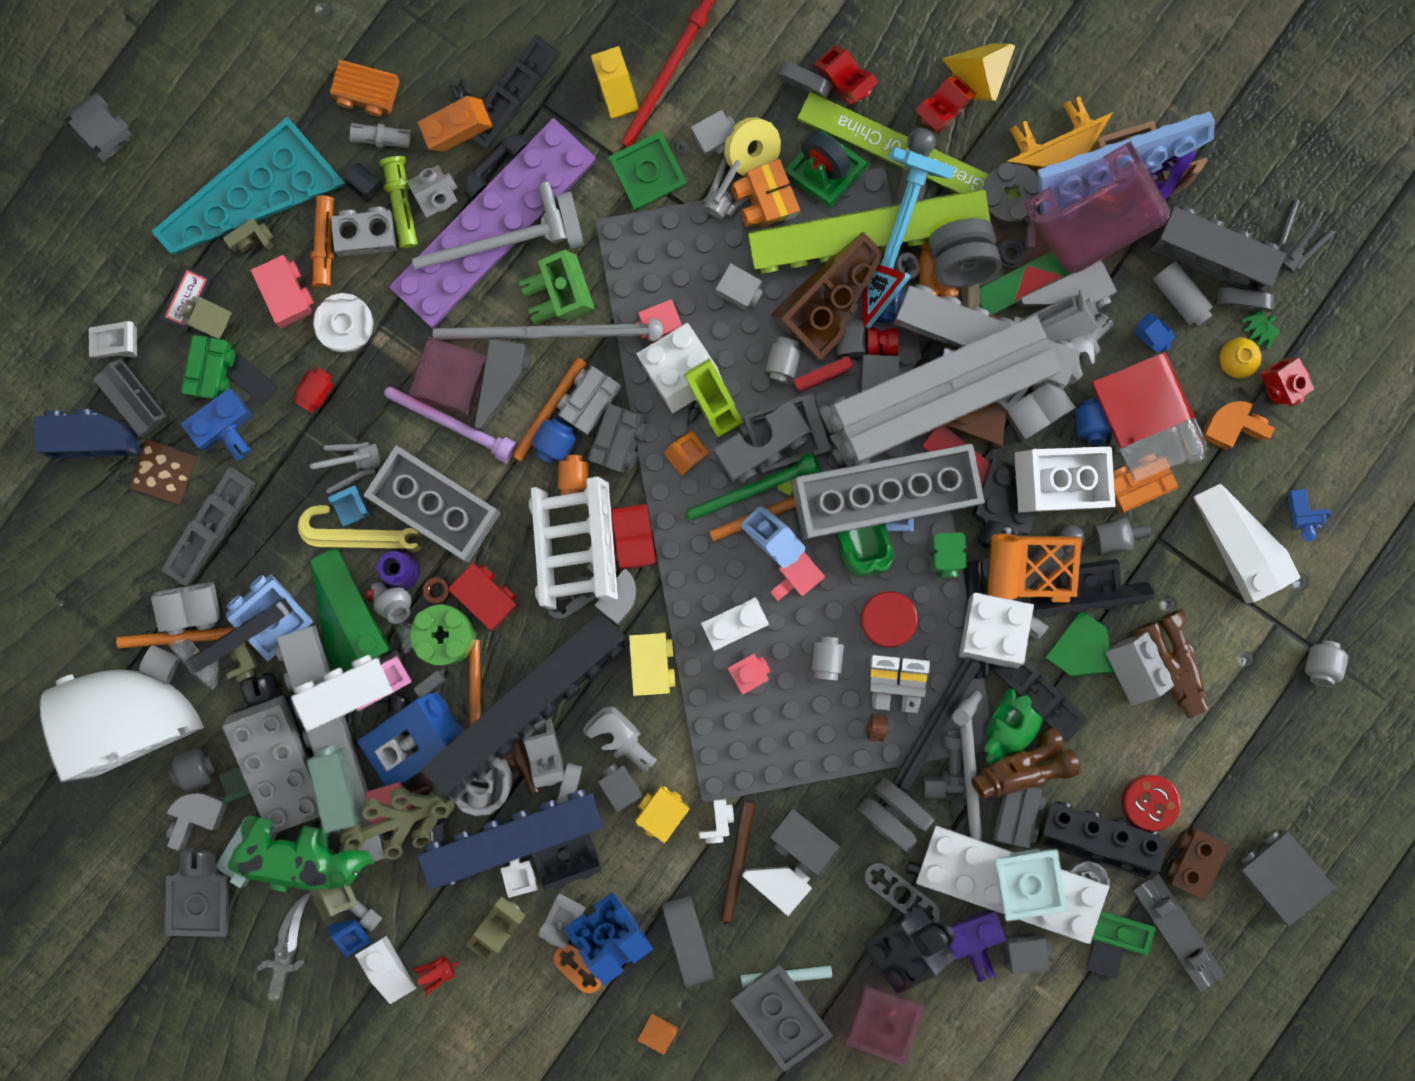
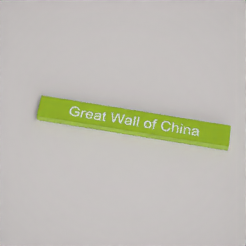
M812 92L809 93L797 121L819 131L822 130L829 136L901 169L905 168L904 165L890 159L889 155L892 146L905 151L909 150L907 147V136ZM935 149L929 154V158L955 167L951 179L927 175V181L955 194L983 189L989 174ZM1016 187L1005 190L1007 193L1006 199L1010 201L1014 197L1019 199L1021 196Z

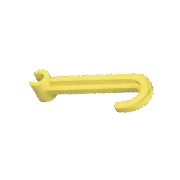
M327 505L308 508L300 516L298 522L299 535L310 546L324 548L406 549L410 552L421 550L417 543H408L411 537L422 536L414 528H406L403 531L311 528L309 523L311 517L330 513L331 509Z

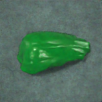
M886 524L837 533L841 558L852 575L867 577L879 575L889 570L894 559V547L891 544Z

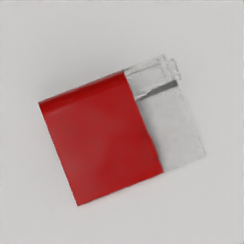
M1166 352L1091 383L1134 482L1186 460L1189 465L1206 459L1204 453L1209 451V448Z

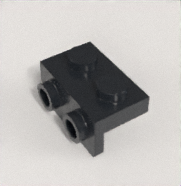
M589 833L531 854L540 874L544 891L562 888L569 882L580 878H590L595 873L601 871L599 857Z

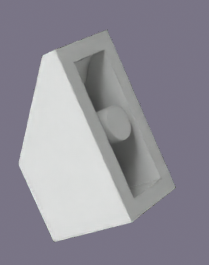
M788 866L745 869L742 873L746 880L787 916L812 889L807 883L811 878L798 867L794 871Z
M387 936L355 955L370 982L389 1004L417 988Z

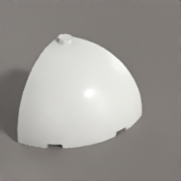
M133 670L101 671L74 678L73 674L58 679L56 681L57 686L45 690L40 701L41 719L46 741L61 781L96 777L204 728L191 703L176 688Z

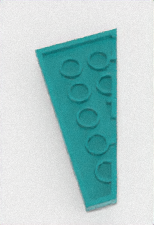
M286 117L151 232L170 254L176 255L228 234L252 218L256 222L314 199L317 196L346 186V184L292 121Z

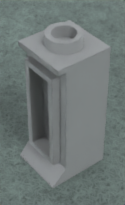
M1080 289L1078 290V295H1072L1025 318L1014 316V320L1016 323H1019L1037 315L1047 336L1046 339L1056 342L1058 339L1068 341L1097 328L1095 315L1098 314V310L1093 299H1086Z

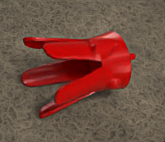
M444 956L430 964L412 968V970L416 971L417 975H424L417 980V983L424 985V991H427L425 997L444 981H450L456 977L452 967L458 965V961L450 964L448 958Z

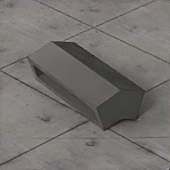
M122 359L109 363L102 372L93 378L138 436L144 438L167 417Z

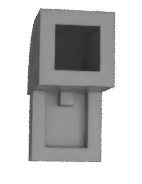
M590 563L587 569L594 574L593 564ZM626 569L616 577L618 600L604 601L599 599L594 605L617 625L632 610L637 597L635 581Z
M551 718L546 721L541 720L535 725L536 730L533 734L524 740L535 788L551 786L565 780L563 760Z
M203 792L188 794L176 800L167 812V814L178 818L177 822L172 821L166 837L170 840L167 846L178 851L185 849L194 824L209 830L218 829L228 803L224 804L221 797Z

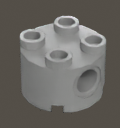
M499 759L495 760L490 765L491 770L485 777L479 781L474 779L467 785V792L455 801L463 812L474 816L488 815L499 809L506 801L512 787V772L505 759L501 761Z

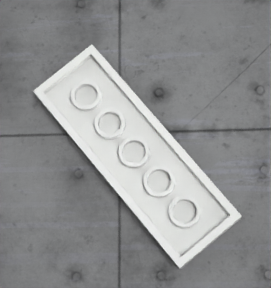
M935 825L916 884L1005 914L1001 901L995 859L1008 857L1010 853L1014 852ZM1061 869L1068 911L1019 920L1090 944L1109 886Z

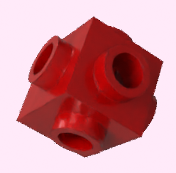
M1300 358L1281 359L1260 373L1267 387V394L1274 404L1295 406L1305 400L1304 396L1314 390L1309 372L1304 368Z

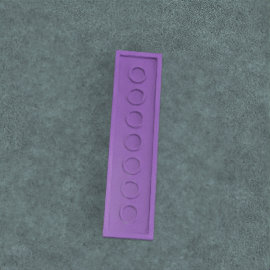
M553 118L419 256L534 226L545 213L538 185L543 182H550L556 203L558 201L557 195L566 193L597 161L596 157ZM516 243L415 270L412 262L389 287L433 329Z

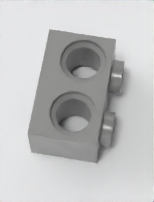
M372 207L368 209L367 213H357L356 210H343L339 212V215L331 216L334 252L339 257L398 251L395 220L391 210H386L385 207ZM377 223L386 224L385 232L379 236L373 235V226ZM348 226H355L357 229L355 236L350 239L343 238L344 229Z

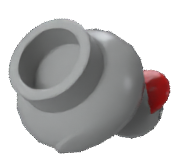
M381 582L371 584L365 597L368 601L374 602V610L378 616L388 619L392 624L401 623L409 617L411 596L404 588L395 587L388 589Z

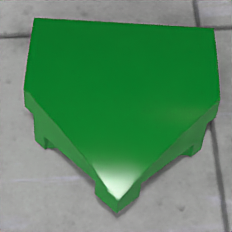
M1085 612L1077 615L1046 657L1050 663L1070 677H1076L1077 679H1083V677L1115 673L1105 653L1111 648L1107 628Z

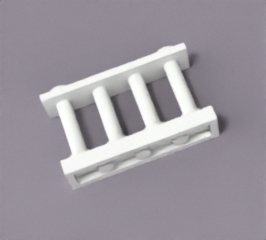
M599 477L587 478V488H585L584 492L548 497L547 492L537 487L531 488L529 510L533 515L538 585L535 587V596L539 606L554 610L557 609L556 597L593 592L597 598L604 601L618 600L609 483ZM585 503L589 506L587 521L550 527L549 509ZM583 533L591 535L592 547L589 550L552 555V538ZM588 562L593 564L594 576L591 580L555 585L554 568Z

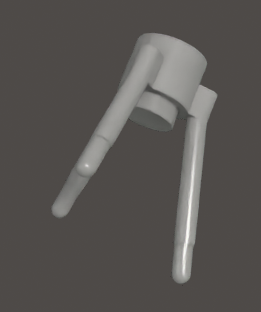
M725 155L703 205V208L710 215L721 220L725 215L732 217L736 209L749 198L735 201L732 204L733 196L726 191L740 166L739 160L734 162L721 187L718 188L728 164Z
M369 442L325 445L323 447L325 451H354V455L310 464L311 469H317L355 461L357 469H364L326 490L327 494L340 490L367 475L376 474L375 468L382 466L376 443L369 445Z

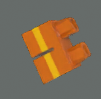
M780 158L747 171L743 178L731 186V191L736 201L749 197L753 205L741 211L746 227L760 224L761 228H765L782 220L785 222L795 219L800 212L791 186L787 187L789 180Z

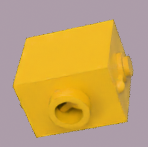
M659 784L652 794L647 792L637 806L641 810L634 819L638 827L644 828L646 835L651 838L657 837L665 843L690 808L682 801V796L676 791L670 792L667 787H662Z

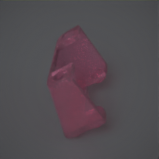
M1131 141L1103 156L1115 181L1061 211L1050 188L1023 202L1030 219L1062 267L1070 273L1080 272L1161 227L1170 217L1169 205L1151 171ZM1130 155L1132 162L1127 168L1119 169L1116 167V161L1119 157ZM1042 201L1050 202L1049 211L1044 215H1039L1035 210L1037 204Z

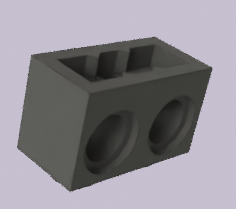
M1030 933L1005 937L1006 941L1002 942L1005 968L1013 975L1050 970L1049 961H1053L1051 943H1047L1046 939L1041 935Z

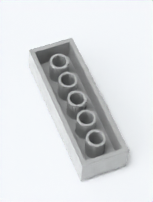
M973 444L796 477L791 480L802 540L975 507L985 503Z

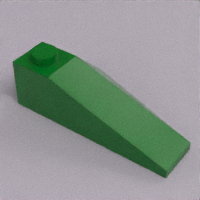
M332 548L310 560L325 652L334 670L341 668L344 673L353 669L352 662L369 655L371 660L375 658L380 659L392 652L393 650L339 549Z

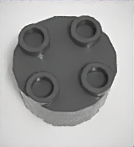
M96 92L93 96L88 95L62 117V120L68 127L71 126L75 130L73 134L103 164L130 141L129 137L132 134L129 132L127 124L118 115L115 117L110 115L111 111L107 108L108 104Z

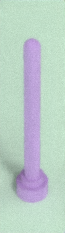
M387 387L384 391V395L388 399L491 449L495 459L505 464L510 460L517 443L507 437L495 439L393 387Z

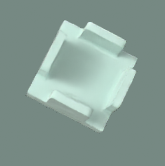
M1040 849L1010 853L1008 857L995 859L1006 921L1068 911L1057 849L1040 851Z

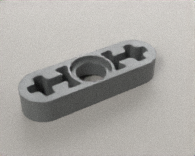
M873 862L866 867L864 871L866 884L905 915L909 913L906 909L914 903L916 895L921 897L917 901L920 906L925 909L928 906L932 907L930 911L933 915L932 919H930L931 923L939 920L940 911L938 906L888 866L881 862ZM881 868L884 869L883 876L889 882H891L892 877L897 879L896 882L890 885L887 894L882 892L886 888L883 883L877 881L873 884L871 882L873 877L870 872L873 869L875 871H879ZM899 886H905L910 891V898L905 903H898L893 898V892Z

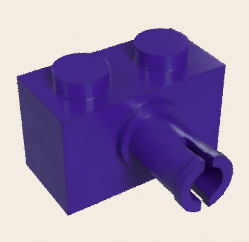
M988 909L948 924L955 936L954 942L949 947L955 957L954 960L964 956L969 957L977 977V982L986 980L982 970L983 967L989 979L996 976L986 952L988 947L1006 941L996 912Z

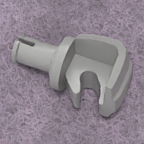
M1101 312L1095 318L1097 328L1067 341L1074 345V350L1080 352L1079 355H1081L1085 366L1095 363V356L1100 352L1097 341L1113 326L1112 320L1105 322L1109 317ZM1079 356L1068 385L1074 384L1083 375L1079 364Z
M613 706L603 707L598 710L583 728L584 734L590 738L602 733H611L614 736V740L604 743L602 749L615 750L612 755L616 759L626 755L643 773H646L649 767H652L657 761L638 743V736L641 733L635 725Z

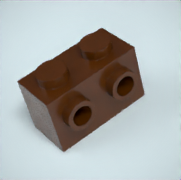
M1191 828L1180 839L1178 848L1181 850L1177 859H1172L1166 869L1165 875L1168 876L1166 882L1197 898L1205 900L1230 845L1198 829Z

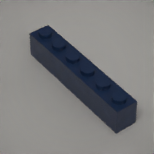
M581 789L568 794L569 800L557 804L556 799L538 805L540 811L528 814L526 809L509 815L511 821L500 825L499 821L495 820L481 825L482 832L471 835L470 831L467 830L453 835L454 842L442 846L441 840L423 846L425 852L419 854L418 858L429 890L604 828L605 825L593 792L586 794L585 790Z

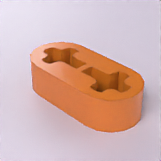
M569 943L564 949L559 947L554 954L556 967L584 993H594L599 990L602 983L596 977L595 982L597 984L595 986L592 984L585 986L582 983L584 976L579 970L582 968L587 974L592 972L587 968L579 955L578 948ZM562 951L566 953L573 951L575 953L573 960L579 966L575 968L569 962L563 965L560 962L563 958L560 953Z

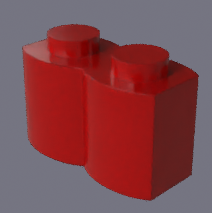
M647 504L611 509L612 531L615 534L616 546H614L615 564H619L621 570L656 565Z

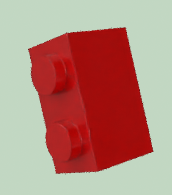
M472 563L448 590L485 626L494 632L518 607L513 601L517 596L505 584L501 588L492 581L495 575L484 564L478 567Z

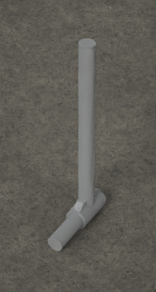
M543 182L538 185L545 209L541 224L412 258L415 270L544 235L551 243L566 240L567 236L560 210L556 208L550 182Z
M973 691L954 712L953 720L960 726L970 837L983 841L979 795L971 783V779L977 776L972 716L977 710L982 694L979 691Z

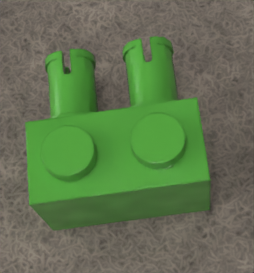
M566 250L539 260L538 264L541 272L519 280L520 287L524 286L521 291L526 298L545 289L548 290L550 300L534 307H529V314H534L531 316V320L535 325H539L541 322L556 316L570 321L595 310L577 256Z

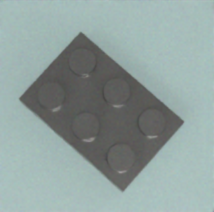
M779 962L730 997L732 1004L784 1072L833 1037L831 1030Z

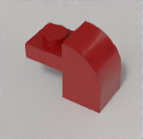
M836 45L813 64L819 74L833 84L832 90L849 105L854 101L857 102L866 98L872 92V88L879 83L873 73L859 68L848 50Z
M954 74L947 78L930 98L923 101L915 111L927 127L933 128L939 134L960 114L977 93L958 75Z

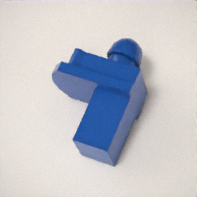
M1149 312L1136 324L1137 328L1134 334L1142 343L1148 345L1155 352H1166L1171 346L1170 341L1175 338L1172 333L1173 331Z
M1306 489L1292 490L1287 495L1292 530L1302 529V538L1307 542H1311L1316 537V530L1314 528H1321V525H1325L1327 518L1331 516V512L1329 509L1310 511Z

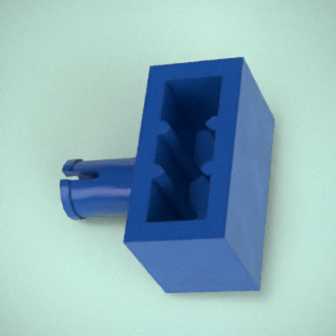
M230 388L181 423L197 447L204 451H208L218 442L222 441L235 461L244 458L237 449V446L245 455L251 452L250 447L247 446L236 429L251 419L253 414L238 394Z

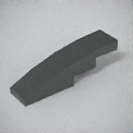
M228 468L214 493L208 495L196 518L189 522L161 571L187 587L224 536L256 483L234 468Z

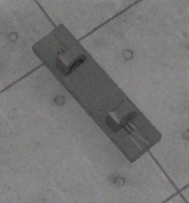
M1159 874L1152 880L1146 879L1132 888L1135 896L1199 992H1202L1226 976ZM1197 949L1200 950V952L1196 956L1191 958L1187 957Z

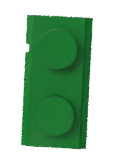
M192 335L181 394L191 398L212 401L229 389V379L226 378L227 367H232L234 363L235 350L231 349L232 344L225 340Z
M937 533L929 539V553L932 554L929 557V567L931 572L937 573L938 579L958 577L959 571L966 567V553L963 552L966 549L964 534Z

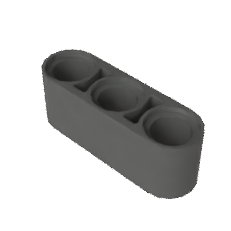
M691 895L662 903L686 988L715 980Z

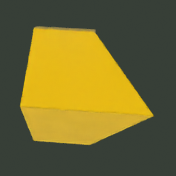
M988 44L942 59L953 74L958 75L977 93L973 100L996 101L1015 46L1012 44Z

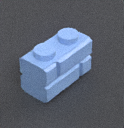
M764 506L754 510L741 524V527L757 546L782 568H786L796 562L804 552L805 546L795 537L794 533Z

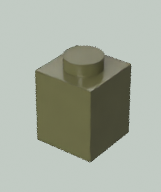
M193 296L191 300L188 299L183 305L180 314L183 316L181 323L211 338L220 339L232 312L201 297Z

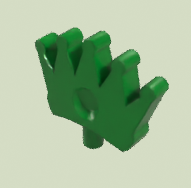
M1258 311L1254 315L1241 320L1242 324L1250 322L1247 328L1243 330L1244 333L1254 329L1248 339L1253 340L1255 337L1260 336L1256 343L1257 346H1260L1262 342L1267 340L1266 350L1271 347L1276 335L1280 332L1278 328L1271 324L1276 320V317L1271 315L1267 319L1262 311Z

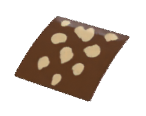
M146 439L129 488L180 505L197 456Z

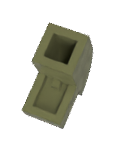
M501 897L466 946L490 964L526 915L520 911V908L515 903L506 901Z

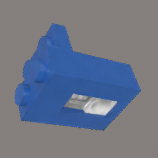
M436 691L415 700L357 742L385 786L398 782L403 785L418 775L421 768L455 740L464 730L452 716L446 701ZM408 731L410 735L404 737L402 734ZM417 745L420 750L414 753L412 748Z

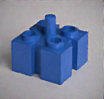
M611 892L593 907L596 911L589 917L582 914L564 928L572 943L578 948V953L587 968L604 986L624 971L621 967L624 963L626 964L630 961L635 963L653 950V947L639 929L629 909L614 892Z

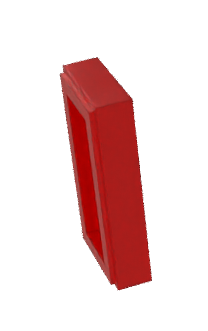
M849 356L794 379L792 384L796 393L800 394L850 372L853 365Z

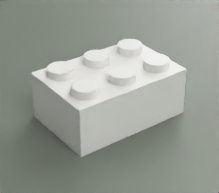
M1112 447L1032 449L1014 453L1018 513L1115 507Z
M367 655L352 662L354 668L343 673L342 669L338 668L325 674L324 678L326 681L318 685H314L312 680L295 688L297 694L291 698L306 731L393 692L378 658L371 660L370 656Z

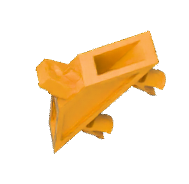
M1076 97L1074 100L1075 108L1070 101L1063 105L1074 129L1042 145L1036 143L1027 121H1024L1020 126L1022 133L1015 125L1010 129V132L1013 134L1021 153L1005 163L1021 164L1038 173L1039 169L1045 168L1047 165L1057 164L1074 158L1079 154L1089 153L1112 113L1096 120H1090L1081 97Z

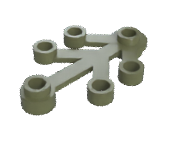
M396 788L390 793L392 806L379 803L376 799H367L361 805L364 818L373 820L383 816L388 817V819L364 828L361 824L357 823L355 826L340 829L341 843L348 850H358L363 846L366 839L395 829L391 838L383 844V850L387 859H397L403 853L401 844L414 822L424 818L420 828L414 830L411 835L414 847L423 849V846L431 843L430 833L438 819L448 816L453 811L454 800H450L445 805L433 791L424 796L408 792L405 788ZM409 804L417 806V808L411 810L404 809Z

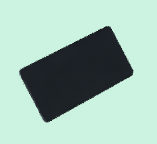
M240 353L235 356L233 366L227 367L226 375L261 405L278 388L277 385Z

